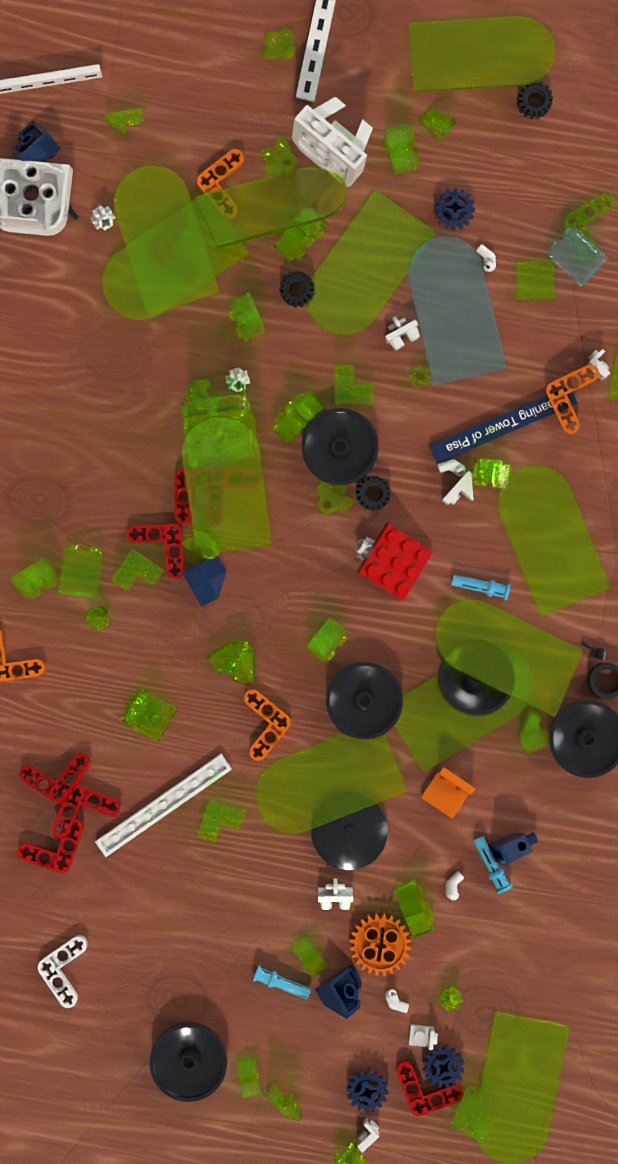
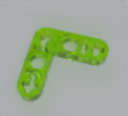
M602 194L566 215L563 222L582 259L588 264L595 263L599 259L601 252L586 224L612 210L615 205V199L611 194ZM603 199L610 201L608 207L604 205L598 210L597 206L603 202ZM587 207L592 208L594 216L587 217L584 214V209ZM570 217L572 219H577L575 225L578 230L575 233H573V231L576 229L573 224L568 223ZM579 233H584L587 236L585 243H580L577 240ZM589 243H591V245H590L588 248H589V250H590L591 252H595V253H596V254L594 255V259H593L592 257H589V258H588V257H587V254L589 253L588 249L585 248V249L583 250L582 247H585L586 245H588Z

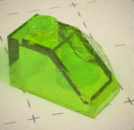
M246 640L229 641L206 657L216 672L220 674L225 672L233 676L232 680L239 684L255 683V653Z

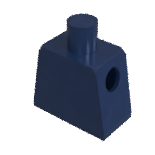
M518 832L489 845L496 861L507 865L531 853V846L538 843V839L534 832L527 835Z

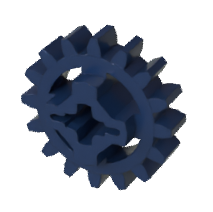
M454 188L453 192L447 189L446 195L440 193V199L435 201L438 206H434L433 211L438 213L434 217L440 218L439 225L445 223V229L452 226V231H454L456 226H458L462 230L463 224L468 226V219L472 220L474 217L471 214L475 212V208L471 207L474 204V200L469 201L470 194L463 195V189L460 193L457 192V188ZM451 198L449 203H444L447 199ZM452 206H456V213L453 212ZM466 214L463 219L458 221L459 216Z
M438 1044L437 1050L433 1048L431 1054L425 1053L427 1060L422 1062L426 1066L422 1069L423 1072L427 1073L425 1075L427 1080L432 1078V1085L437 1082L439 1088H441L442 1084L449 1088L450 1082L456 1085L455 1079L461 1080L459 1072H464V1068L461 1067L464 1065V1061L460 1059V1052L455 1054V1047L449 1050L448 1044L444 1048H441V1045ZM453 1059L456 1061V1069L451 1065ZM431 1063L436 1067L434 1073L431 1071ZM446 1063L447 1068L442 1067L441 1069L440 1064L444 1065Z
M369 1068L367 1073H364L361 1069L359 1076L354 1073V1080L349 1079L348 1082L351 1086L347 1087V1092H350L347 1095L348 1099H353L351 1105L355 1106L357 1104L358 1111L364 1108L365 1113H368L369 1108L373 1112H375L376 1106L382 1108L381 1101L386 1102L387 1098L384 1095L389 1094V1091L384 1089L388 1087V1083L383 1082L384 1076L378 1077L377 1070L372 1074ZM361 1081L360 1086L355 1090L356 1085ZM365 1088H368L371 1093L367 1094ZM380 1092L379 1097L376 1100H374L376 1094Z

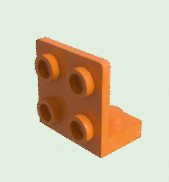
M441 765L421 798L450 818H454L468 795H472L476 788Z

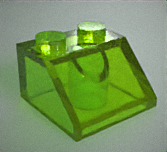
M250 292L245 293L229 304L230 310L227 312L231 321H235L238 326L235 328L239 339L243 338L244 342L266 334L265 327Z
M42 558L10 577V579L24 598H31L32 600L40 596V591L46 587L49 590L58 585L57 581L60 580V577L50 560Z
M140 687L121 721L131 729L160 741L178 708Z

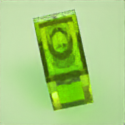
M531 709L527 710L517 735L526 755L547 747L546 741L549 740L545 729L541 730L539 723H541L539 714L537 712L534 713Z

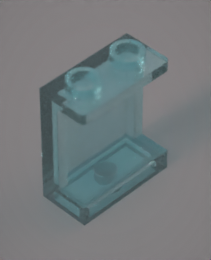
M575 226L573 229L569 227L562 234L564 238L560 243L556 241L549 248L551 252L548 256L582 287L610 257L605 252L603 253Z

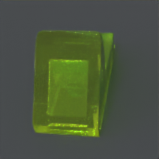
M431 107L422 116L419 123L435 138L442 140L452 129L456 121L452 116Z
M142 108L105 113L104 119L109 126L128 138L126 124H140V121H144Z
M307 935L291 945L292 950L302 962L303 968L313 978L329 967Z
M255 1056L236 1059L239 1088L242 1097L248 1098L262 1095Z

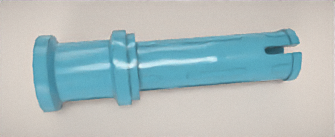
M454 574L451 586L487 593L486 595L489 597L492 595L502 597L507 601L511 584L504 585L495 583V580L487 582Z
M481 836L473 840L490 873L488 874L489 879L493 881L497 888L496 893L501 894L512 888V884L508 883L504 875L505 871L499 867L485 837Z
M259 964L252 979L254 982L259 981L266 984L269 988L276 987L305 1000L308 999L311 991L310 987L283 978L276 971L271 972L261 968Z

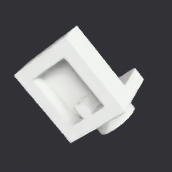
M604 349L600 352L595 350L588 357L590 361L586 364L597 367L601 381L610 374L607 364L598 360L606 352Z
M410 1024L409 1045L428 1047L429 1050H433V1044L437 1045L438 1033H435L434 1027Z
M367 1118L363 1120V1125L368 1131H363L357 1138V1147L362 1153L379 1138L378 1125L373 1120L369 1121Z

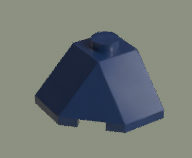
M33 120L19 133L17 138L19 144L14 147L12 152L21 161L47 162L49 159L54 158L61 148L49 133Z
M218 555L183 572L185 579L202 607L220 596L226 570Z
M353 965L327 978L315 988L324 1006L346 1019L360 1008L358 993L361 989L362 981Z

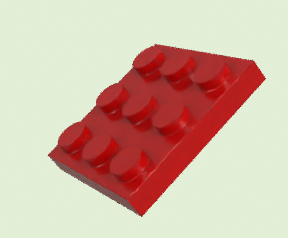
M386 522L358 568L357 573L404 601L433 551Z

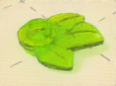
M283 27L279 33L269 31L264 34V41L268 46L261 53L264 59L276 61L280 58L290 59L294 56L296 47L292 42L293 33L290 29Z
M277 137L275 140V148L261 150V156L268 164L265 172L270 175H279L283 171H291L297 165V159L291 153L290 144L280 137ZM286 159L291 161L289 165L284 164Z
M322 481L317 491L320 497L318 501L319 510L324 514H331L334 511L344 512L349 509L354 501L349 497H345L347 486H331ZM329 501L331 507L325 508L324 502Z
M194 530V536L188 537L182 542V545L192 552L190 558L192 562L201 563L207 559H213L220 552L219 545L212 541L211 536L203 530Z

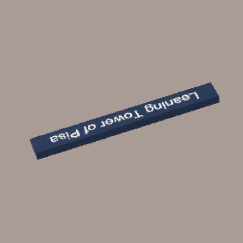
M573 392L567 394L571 405H576L577 401ZM545 396L429 447L436 464L553 415L555 410L548 396ZM561 402L557 409L560 412L569 408L567 403Z

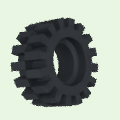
M533 81L532 84L529 82L526 86L522 87L517 98V107H520L519 112L524 113V117L530 116V119L534 117L540 119V116L544 117L548 113L553 103L552 91L548 90V85L543 86V82L537 84V81ZM531 94H538L542 98V104L538 107H533L528 103V97Z
M289 272V275L287 277L285 275L283 277L284 280L280 282V295L289 306L292 305L294 308L299 306L302 308L304 304L308 305L309 301L313 300L312 296L315 295V285L304 272ZM297 282L304 285L303 294L293 296L290 292L291 286Z
M379 476L365 477L357 486L356 499L366 510H379L390 499L391 490L389 484ZM370 486L378 487L381 492L379 499L375 501L369 500L366 497V489Z

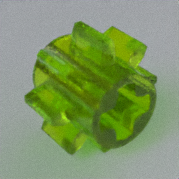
M421 365L419 370L412 368L413 375L408 376V379H412L410 386L416 385L418 390H420L422 385L428 387L429 385L426 380L432 379L431 376L427 375L429 369L424 371ZM416 374L419 376L424 375L423 382L421 380L416 381Z
M100 606L91 607L85 617L86 620H89L87 625L94 630L105 629L111 619L107 616L108 611Z
M452 986L449 987V990L443 988L439 995V1001L441 1002L439 1005L449 1012L453 1008L458 1010L463 1002L462 992L457 991V988Z

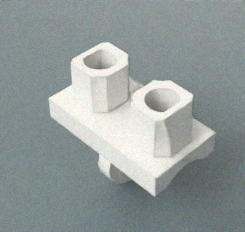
M396 316L392 317L393 324L389 325L388 329L389 331L397 330L386 335L385 341L387 344L390 343L396 351L404 346L400 338L401 336L407 334L410 342L420 338L417 321L414 320L402 327L401 325L407 323L406 319L398 320Z
M333 878V884H326V887H318V902H320L321 908L329 910L332 908V902H339L340 909H350V904L353 902V887H345V884H338L337 878Z

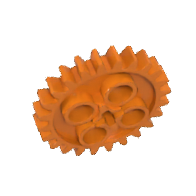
M375 912V918L368 914V921L361 918L362 925L355 924L358 931H351V934L355 936V938L349 939V942L354 944L349 949L355 951L351 954V957H358L355 964L362 963L361 970L367 967L368 974L372 970H375L376 976H378L379 971H382L383 975L386 976L387 970L393 974L394 967L400 970L399 963L406 964L403 957H410L406 950H412L411 946L407 945V943L412 942L411 938H406L410 933L409 931H403L406 927L405 924L399 926V918L393 921L392 914L389 918H386L385 912H383L382 917H379L377 912ZM383 927L382 940L385 945L381 946L380 961H377L378 946L376 943H379L380 929ZM370 929L377 931V935L373 938L367 936V931ZM390 931L396 933V938L393 940L386 938V934ZM368 948H372L375 951L371 957L364 954ZM386 951L394 953L391 959H385L383 955Z

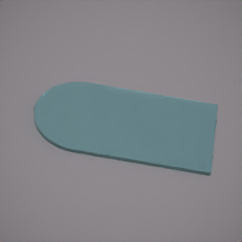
M437 236L423 243L416 250L410 261L408 279L433 386L507 369L484 269L479 255L471 245L456 237Z

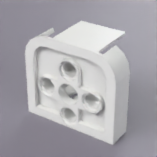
M336 97L315 109L306 105L294 119L292 139L295 145L333 179L346 187H350L364 170L367 158L364 149L373 128L362 119L357 134L354 136L336 120L332 124L325 120L326 117L346 106Z
M0 158V228L7 232L44 236L55 235L61 232L68 219L73 176L71 166L67 164ZM37 170L35 176L29 177L30 171ZM30 186H35L39 189V196L34 201L26 200L24 196L25 190ZM11 187L16 188L14 193L8 194V190ZM53 190L51 197H45L47 191ZM32 207V212L25 215L26 208Z

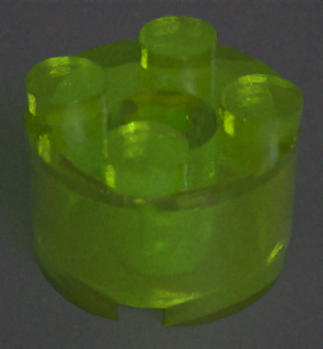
M474 458L472 469L474 485L487 487V483H491L493 487L506 489V485H510L512 462L507 461V465H505V462H502V460L481 458L480 462H478L479 459Z

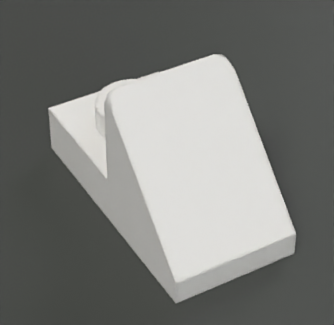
M470 471L459 480L442 500L447 506L450 503L453 505L461 497L459 492L470 501H473L472 474Z

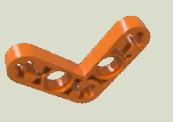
M238 149L230 150L197 178L199 189L226 221L235 220L238 210L219 183L243 165L244 155ZM232 155H239V162L233 161L230 164L232 168L229 169L228 164L224 161L227 160L229 163L232 161ZM218 166H224L226 168L225 174H216L215 169ZM210 172H212L213 176L217 180L214 181V178H211L209 180V186H207L206 184L202 186V179L205 178L206 180H208L211 177ZM215 192H220L223 198L221 201L216 202L212 199V195ZM225 202L228 209H234L232 216L229 214L225 215L226 210L223 207Z
M586 365L548 384L546 388V393L562 428L569 434L576 433L579 430L580 422L567 394L597 380L599 371L594 365ZM588 368L591 371L595 370L594 378L586 377L584 378L586 382L582 384L581 378L577 373L581 372L582 375H585ZM572 376L578 379V385L574 388L567 385L568 378ZM564 380V386L568 391L564 392V389L558 391L559 395L557 396L554 393L550 394L551 386L559 387L561 386L559 382ZM561 402H565L569 406L566 413H560L557 409ZM571 412L573 416H570L571 421H576L577 423L573 431L570 428H566V425H568L567 419L563 421L561 417L567 416Z
M0 630V671L7 670L6 666H9L8 673L10 675V678H7L8 674L0 675V682L42 675L46 670V665L40 659L7 663L3 633ZM35 662L41 665L38 673L35 670L28 671L29 675H26L27 668L25 663H28L27 667L35 666ZM15 665H20L23 669L20 676L13 674L12 669Z
M251 689L244 695L245 703L270 723L249 751L250 757L253 760L260 761L266 757L288 730L291 720L286 713L259 691ZM249 693L251 695L256 693V699L258 701H261V698L265 700V702H263L260 705L259 709L255 708V706L258 705L256 702L252 701L250 703L248 701ZM264 705L272 706L273 712L271 715L267 716L262 713ZM276 711L280 712V714L277 715L280 719H283L284 717L287 719L286 727L283 725L279 727V721L276 719H274L273 722L270 720V718H272L275 715ZM269 731L273 732L276 736L275 741L271 743L265 740V734ZM260 740L265 745L270 746L268 749L266 747L262 749V756H254L255 751L253 749H258L262 745L258 743Z

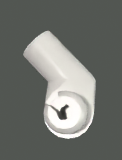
M481 244L476 252L484 258V270L491 272L496 267V256Z
M455 459L437 464L440 473L450 470L459 477L464 476L466 473L465 466Z
M459 871L448 879L445 884V894L447 898L453 901L459 897L457 884L464 879Z
M388 990L385 993L388 1006L391 1009L407 1013L409 1004L399 1001L396 990Z

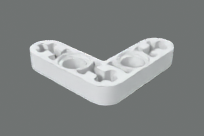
M82 935L73 937L44 957L38 964L40 975L60 1004L65 1008L73 1007L78 1000V995L60 968L86 950L88 941ZM75 940H77L78 942L82 941V949L77 947L73 950L74 955H72V952L67 947V945H69V947L72 948L76 944ZM61 950L66 951L68 954V959L65 961L58 958V952ZM44 962L46 964L50 963L52 965L50 967L52 973L55 970L57 972L56 974H53V976L50 979L48 978V976L51 974L49 970H44L42 968L44 966ZM56 977L61 978L63 986L55 987L53 979ZM66 986L68 988L65 991L68 996H73L71 1000L72 1003L70 1001L66 1002L64 1000L66 998L64 992H62V994H59V992L62 991Z

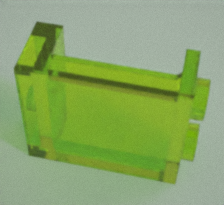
M69 544L68 548H63L64 559L60 586L58 585L57 593L98 598L104 553L99 552V548L88 547V550H81L79 545Z

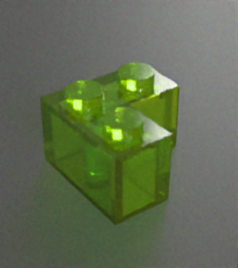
M407 123L387 129L384 134L383 141L395 177L417 170L418 163H420L418 153L414 152L412 148L415 135L413 129H409Z
M310 209L292 221L274 247L290 263L296 258L300 260L306 254L305 248L310 247L315 240L318 241L324 236L325 232L323 230L328 224L313 209Z
M334 365L335 406L373 405V383L354 384L353 365Z
M310 390L304 395L300 393L283 408L285 410L284 413L281 412L274 419L276 423L272 426V429L288 444L325 408V405Z
M132 548L111 581L129 592L138 577L156 586L166 570Z
M329 617L306 648L323 662L326 659L330 661L336 654V651H334L338 644L342 645L348 638L345 635L348 631Z
M210 798L197 838L216 843L221 825L240 831L246 809Z
M415 879L394 887V892L413 939L435 930L432 922H435L428 901H423L422 899L425 896L422 886H417Z
M467 1086L450 1126L485 1144L495 1120L478 1112L485 1094Z

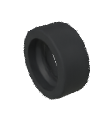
M607 662L599 663L588 674V687L599 698H615L618 696V682L614 690L603 692L597 688L595 678L600 671L608 669L616 674L618 680V666Z

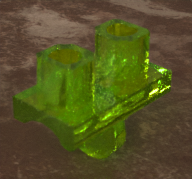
M208 378L200 381L196 379L189 387L192 393L188 396L192 401L188 405L190 408L196 406L199 411L204 409L209 416L222 402V398L217 393L209 396L206 392L212 387Z
M353 1143L349 1145L346 1151L343 1150L340 1155L334 1153L332 1157L336 1161L335 1164H365L367 1161L365 1155Z

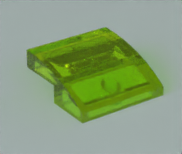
M274 1082L270 1083L266 1089L267 1099L281 1113L299 1122L302 1119V1108L293 1095L289 1093L284 1097Z

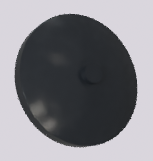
M334 408L320 413L309 423L302 438V455L307 468L316 478L331 485H348L359 481L369 473L377 459L379 446L377 434L373 426L363 415L350 409Z
M466 640L454 645L444 655L438 668V685L444 699L454 709L466 715L485 716L496 712L509 700L514 689L515 676L511 662L502 650L486 641Z
M370 662L354 663L341 669L331 680L326 694L327 712L333 724L344 734L356 739L377 738L387 733L398 721L403 707L402 690L397 679L386 668Z
M591 700L577 701L563 708L554 718L549 730V747L555 761L565 771L578 777L594 778L610 772L618 765V714L609 706Z
M355 792L339 793L325 800L315 812L311 824L312 842L319 856L328 864L344 870L360 869L371 864L383 851L388 836L387 821L381 808L369 797Z
M194 1022L179 1023L166 1029L156 1040L150 1055V1071L155 1084L164 1094L182 1102L199 1101L214 1093L224 1080L228 1064L226 1048L220 1037L209 1027Z

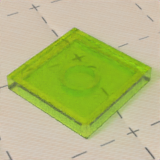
M554 261L515 263L517 301L555 300Z

